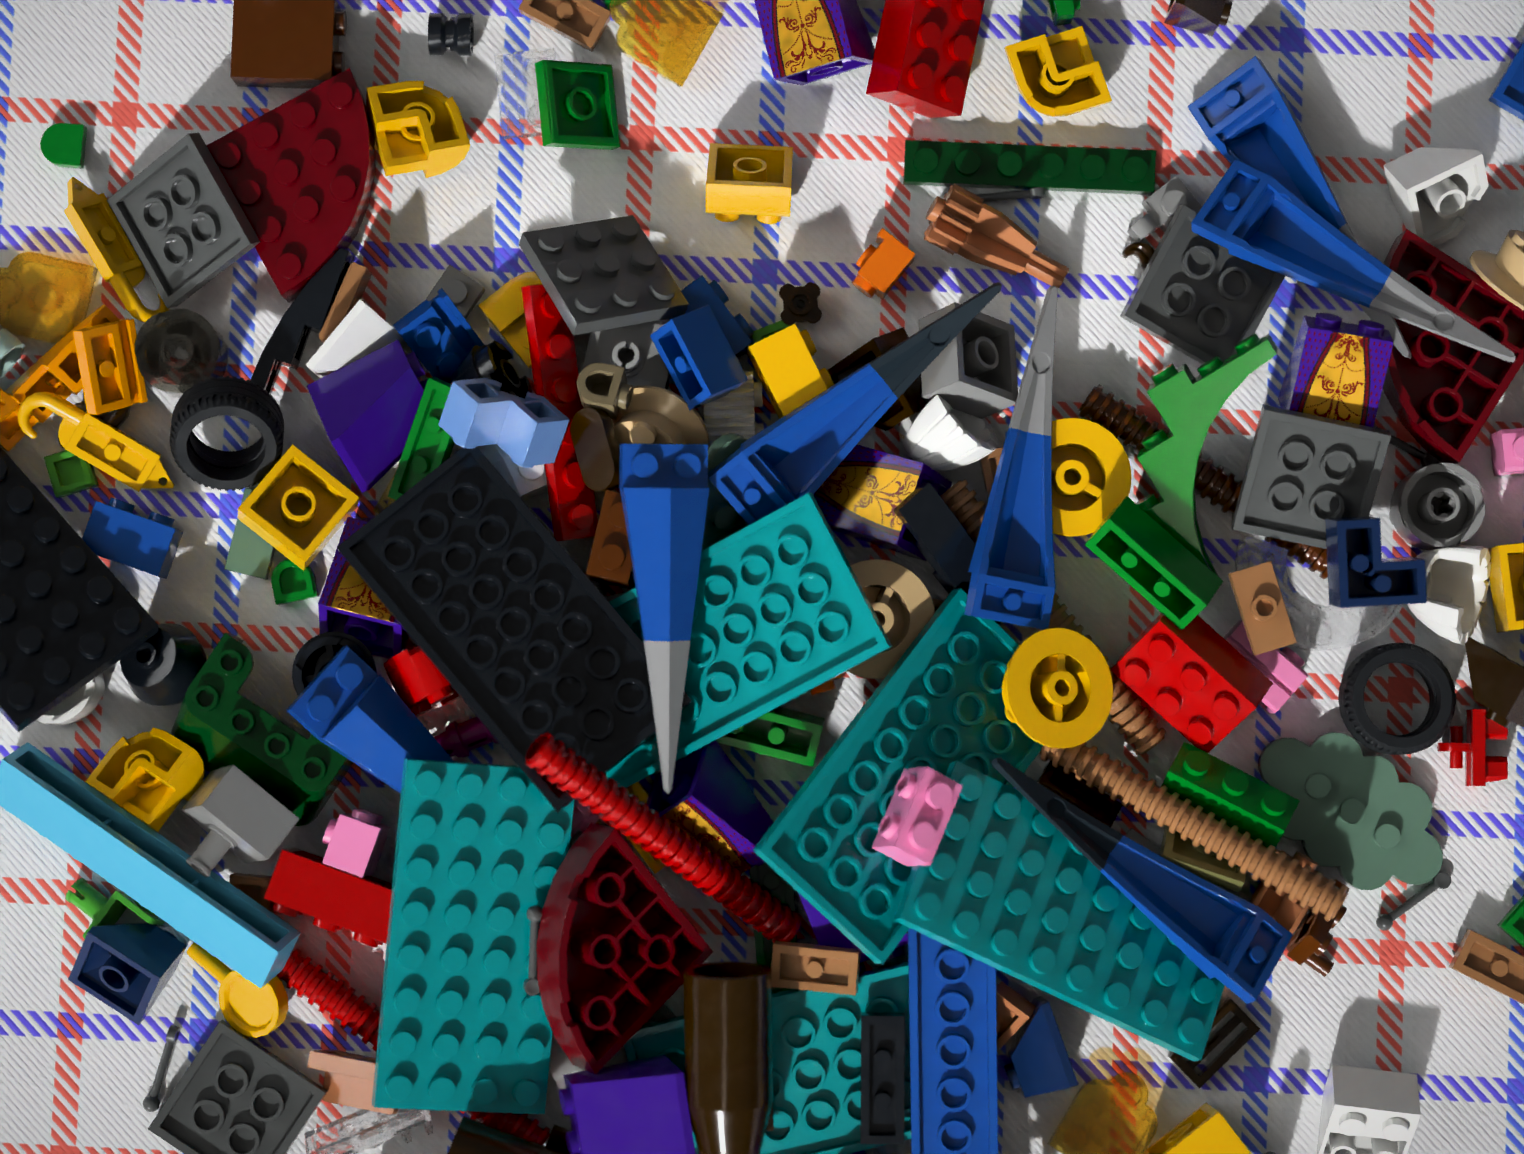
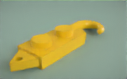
M72 177L67 183L68 207L64 212L106 283H111L124 307L134 318L150 324L161 322L167 317L170 308L166 307L159 293L160 307L157 310L146 308L133 289L144 279L146 271L108 204L105 194H96L78 179Z
M36 392L26 397L21 403L17 414L18 423L22 431L30 438H36L37 432L31 427L29 416L35 408L45 407L63 417L59 426L58 437L60 444L65 450L140 492L141 488H174L173 481L159 459L162 454L95 415L87 414L81 408L50 392ZM164 477L167 479V483L161 484L159 479Z

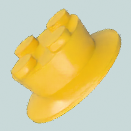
M1081 418L1052 421L1053 534L1075 537L1094 533L1101 522L1126 496H1129L1132 477L1128 456L1119 440L1109 430L1095 422Z
M1049 628L1032 634L1018 646L1007 663V669L1002 681L1005 716L1010 722L1016 723L1032 740L1047 747L1063 749L1087 742L1099 732L1111 710L1113 682L1105 657L1090 639L1070 629Z

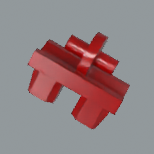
M1486 709L1466 710L1465 743H1463V726H1450V743H1437V751L1450 752V768H1463V752H1465V786H1486V782L1508 778L1507 757L1486 756V739L1507 740L1508 728L1486 717Z

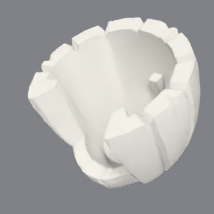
M938 394L929 400L920 412H916L900 423L899 436L905 451L914 461L924 463L935 471L952 470L979 461L991 454L998 444L994 432L990 430L991 426L986 418L981 419L953 409Z
M1482 546L1442 547L1422 552L1415 557L1425 559L1427 603L1407 605L1411 612L1429 629L1454 643L1465 644L1468 638L1472 636L1477 620L1481 616L1483 609L1481 604L1485 603L1489 586L1487 579L1490 577L1491 571L1489 549Z

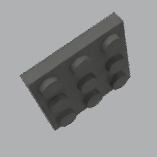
M199 132L187 134L107 199L108 204L167 308L179 306L260 243L258 236Z
M1181 205L1176 210L1120 317L1201 364L1217 356L1224 361L1237 353L1234 348L1235 345L1256 332L1285 275L1228 254V249L1192 232L1191 222L1198 213L1185 205Z
M633 215L522 233L519 246L573 336L675 318L685 314L687 311L688 301Z
M1263 405L1232 520V529L1327 549L1325 519L1369 517L1391 439L1390 431Z
M221 1020L148 1130L184 1154H287L328 1091L249 1037L236 1031L224 1020Z

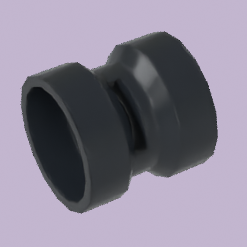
M430 13L428 19L429 54L443 55L448 50V47H450V50L455 51L459 56H472L474 46L472 13H459L456 17H451L450 21H448L443 13Z

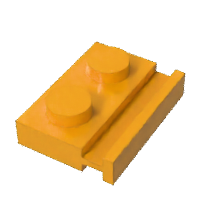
M124 318L116 322H107L73 331L87 414L99 415L129 407L135 403L148 402L134 319Z

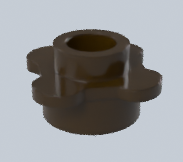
M813 282L800 287H794L792 284L783 285L779 291V296L783 299L784 310L781 312V320L787 325L806 321L810 324L817 323L822 317V311L818 308L817 301L821 292L819 286ZM798 300H803L805 305L800 308L796 303Z

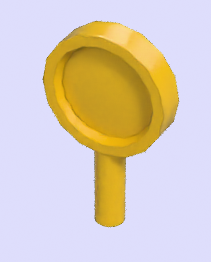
M195 942L189 947L187 954L221 983L219 1005L224 1018L232 1028L244 1036L258 1038L276 1030L285 1021L288 1012V995L283 983L277 976L260 989L235 970L232 971L221 960L212 956Z

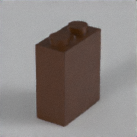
M234 0L230 77L237 86L311 89L345 71L344 52H339V36H346V11L340 10L337 0Z
M605 490L586 575L592 581L632 590L635 580L621 494Z

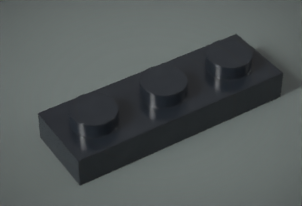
M861 1012V1144H904V1012Z

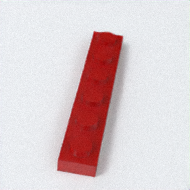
M543 284L521 287L535 394L546 398L570 419L555 462L545 464L554 538L557 541L594 537L598 524L594 490L588 488L583 481L570 434L571 421L574 415L583 408L577 388L579 373L574 336Z

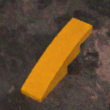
M106 305L99 307L72 329L4 391L18 403V408L0 423V446L4 450L9 452L26 435L18 423L17 415L19 407L26 397L36 392H50L66 400L71 394L77 395L83 389L73 331L107 322L119 321V318ZM45 407L35 408L29 416L31 427L37 422L43 424L53 412Z

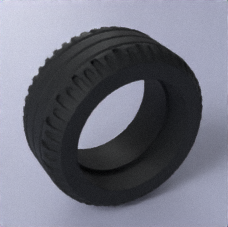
M219 376V378L212 377L210 380L205 379L204 382L200 381L198 384H194L192 388L184 392L175 405L171 420L170 449L178 467L181 468L183 473H186L187 477H191L198 484H203L205 487L209 486L211 489H225V491L232 489V491L236 489L241 490L244 487L248 488L250 485L254 486L256 483H260L281 458L284 440L283 415L273 396L267 390H264L263 387L257 386L256 383H252L250 380L245 381L244 378L238 379L234 376L233 378H229V376L224 378L222 376ZM228 415L248 421L259 430L262 437L246 449L221 451L201 442L192 430L196 425L208 418Z
M1390 643L1365 651L1351 663L1340 683L1338 703L1346 728L1358 742L1379 753L1402 755L1424 750L1444 735L1455 713L1456 694L1454 682L1448 669L1433 653L1414 644ZM1388 663H1403L1415 669L1424 679L1429 691L1430 702L1427 715L1422 724L1408 734L1391 735L1381 731L1370 720L1365 709L1364 690L1366 683L1377 668Z

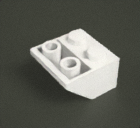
M1332 1064L1323 1090L1317 1154H1407L1421 1116L1417 1074Z

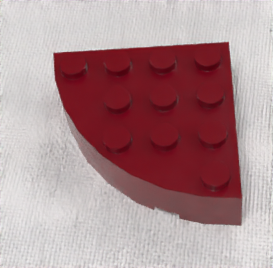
M350 68L206 145L258 236L260 243L255 248L281 296L288 303L297 298L309 280L340 248L348 249L359 231L370 204L376 173L373 135L366 101Z
M1406 229L1396 237L1383 264L1438 303L1513 351L1516 356L1515 362H1507L1394 318L1411 351V359L1404 357L1393 345L1383 385L1384 394L1400 422L1422 448L1441 463L1458 464L1524 363V311L1497 293L1478 274Z
M593 822L571 846L551 883L542 909L537 938V979L543 1009L555 1039L574 1066L597 1074L684 983L683 970L689 966L702 964L714 951L617 830Z

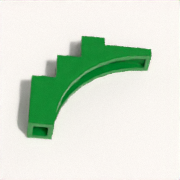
M1257 334L1247 337L1234 346L1237 353L1224 361L1219 356L1207 361L1197 368L1200 375L1196 378L1191 373L1187 364L1178 369L1173 364H1170L1151 376L1154 383L1149 385L1147 390L1149 397L1171 432L1166 434L1161 429L1141 442L1144 448L1139 451L1137 459L1161 496L1156 499L1154 494H1150L1139 500L1136 504L1217 576L1218 574L1205 550L1196 514L1195 480L1199 454L1208 429L1226 399L1249 374L1277 354L1278 348L1269 334L1259 339Z

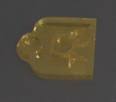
M610 0L609 4L611 17L619 25L616 41L622 53L680 88L686 81L723 16V13L701 0Z
M24 252L17 255L10 262L8 268H0L1 326L16 336L50 344L58 343L72 329L86 319L98 269L95 266L34 252Z
M1130 1072L1119 1073L1109 1081L1094 1079L1084 1083L1047 1145L1061 1154H1144L1158 1128L1155 1112L1146 1105L1148 1100L1146 1083L1141 1077Z

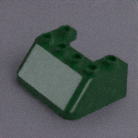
M225 633L188 687L172 727L171 735L194 748L203 760L204 769L211 772L215 769L235 765L299 818L295 826L308 825L318 817L353 762L319 741L312 734L307 739L238 693L253 670L254 659L249 648L242 644L244 640L238 636Z

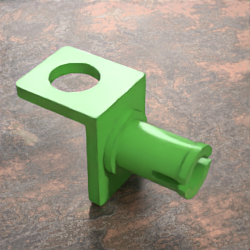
M80 878L71 886L77 890L76 893L68 890L65 896L69 903L74 904L93 919L91 925L83 934L84 939L92 926L115 925L127 907L151 925L163 926L165 923L164 920L141 906L123 891L115 890L110 899H108L87 883L84 878Z

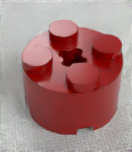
M418 646L409 652L407 649L403 650L383 664L397 695L416 717L431 710L433 704L440 702L444 706L461 698Z

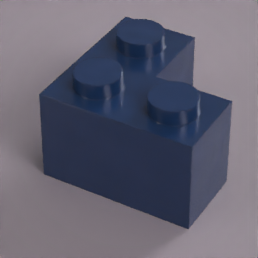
M1351 517L1325 519L1329 605L1349 608L1427 603L1425 559L1415 557L1382 559L1380 518Z

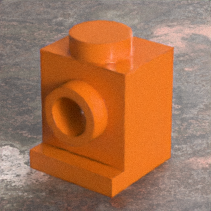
M882 228L876 238V242L879 244L878 248L870 245L856 262V265L861 269L858 271L852 284L867 297L872 298L876 294L883 300L912 264L916 254Z

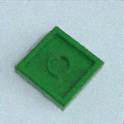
M541 60L535 63L543 146L613 150L620 147L612 65Z

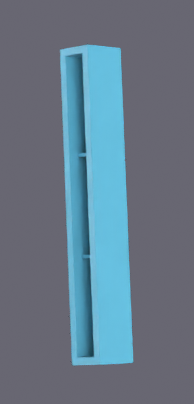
M27 742L2 759L0 764V806L7 812L22 820L40 835L49 839L74 859L86 865L108 883L123 891L141 906L150 910L175 930L187 936L260 989L284 969L301 932L215 872L211 871L209 877H204L196 872L186 862L188 857H191L189 854Z

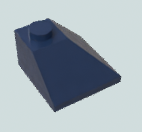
M149 923L92 926L85 937L68 980L137 1025H140L175 972L187 945L179 941L172 933Z
M1042 996L1033 998L1031 1003L1036 1008L1030 1018L1019 1028L1008 1051L1011 1063L1004 1066L1012 1090L1020 1088L1025 1098L1078 1085L1050 1003Z

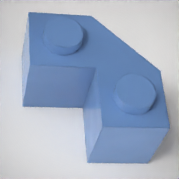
M488 378L452 382L438 425L452 437L457 445L473 449L477 446L497 444L510 456L515 464L525 468L555 462L570 419L546 398L527 391L524 399L500 391L502 383Z

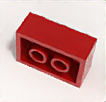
M885 0L866 94L928 118L961 116L985 0Z
M1161 613L1126 648L1110 669L1189 742L1206 753H1209L1257 708L1273 684L1272 681L1198 615L1181 631Z
M296 847L282 849L264 899L274 902L273 910L295 918L297 915L303 916L304 913L315 917L313 925L337 933V930L348 929L355 932L353 940L377 948L378 945L387 943L392 883L374 876L362 878L322 863L323 857Z

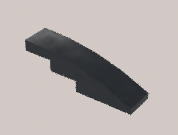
M340 248L309 280L285 312L265 346L250 381L256 383L257 386L263 387L269 394L273 390L281 365L297 370L310 332L320 333L348 268L354 260V257L348 250Z
M923 482L896 506L893 511L914 536V545L935 569L932 574L947 593L950 594L952 590L961 588L968 595L972 574L968 571L976 544L930 482Z

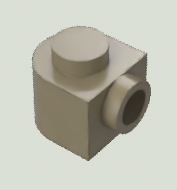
M593 363L586 366L577 378V388L583 408L603 410L614 420L617 419L619 409H628L633 386L627 384L624 367L606 363Z

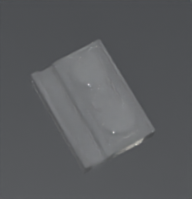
M555 48L520 51L505 55L494 54L503 140L513 137L542 136L535 63L541 60L556 61Z

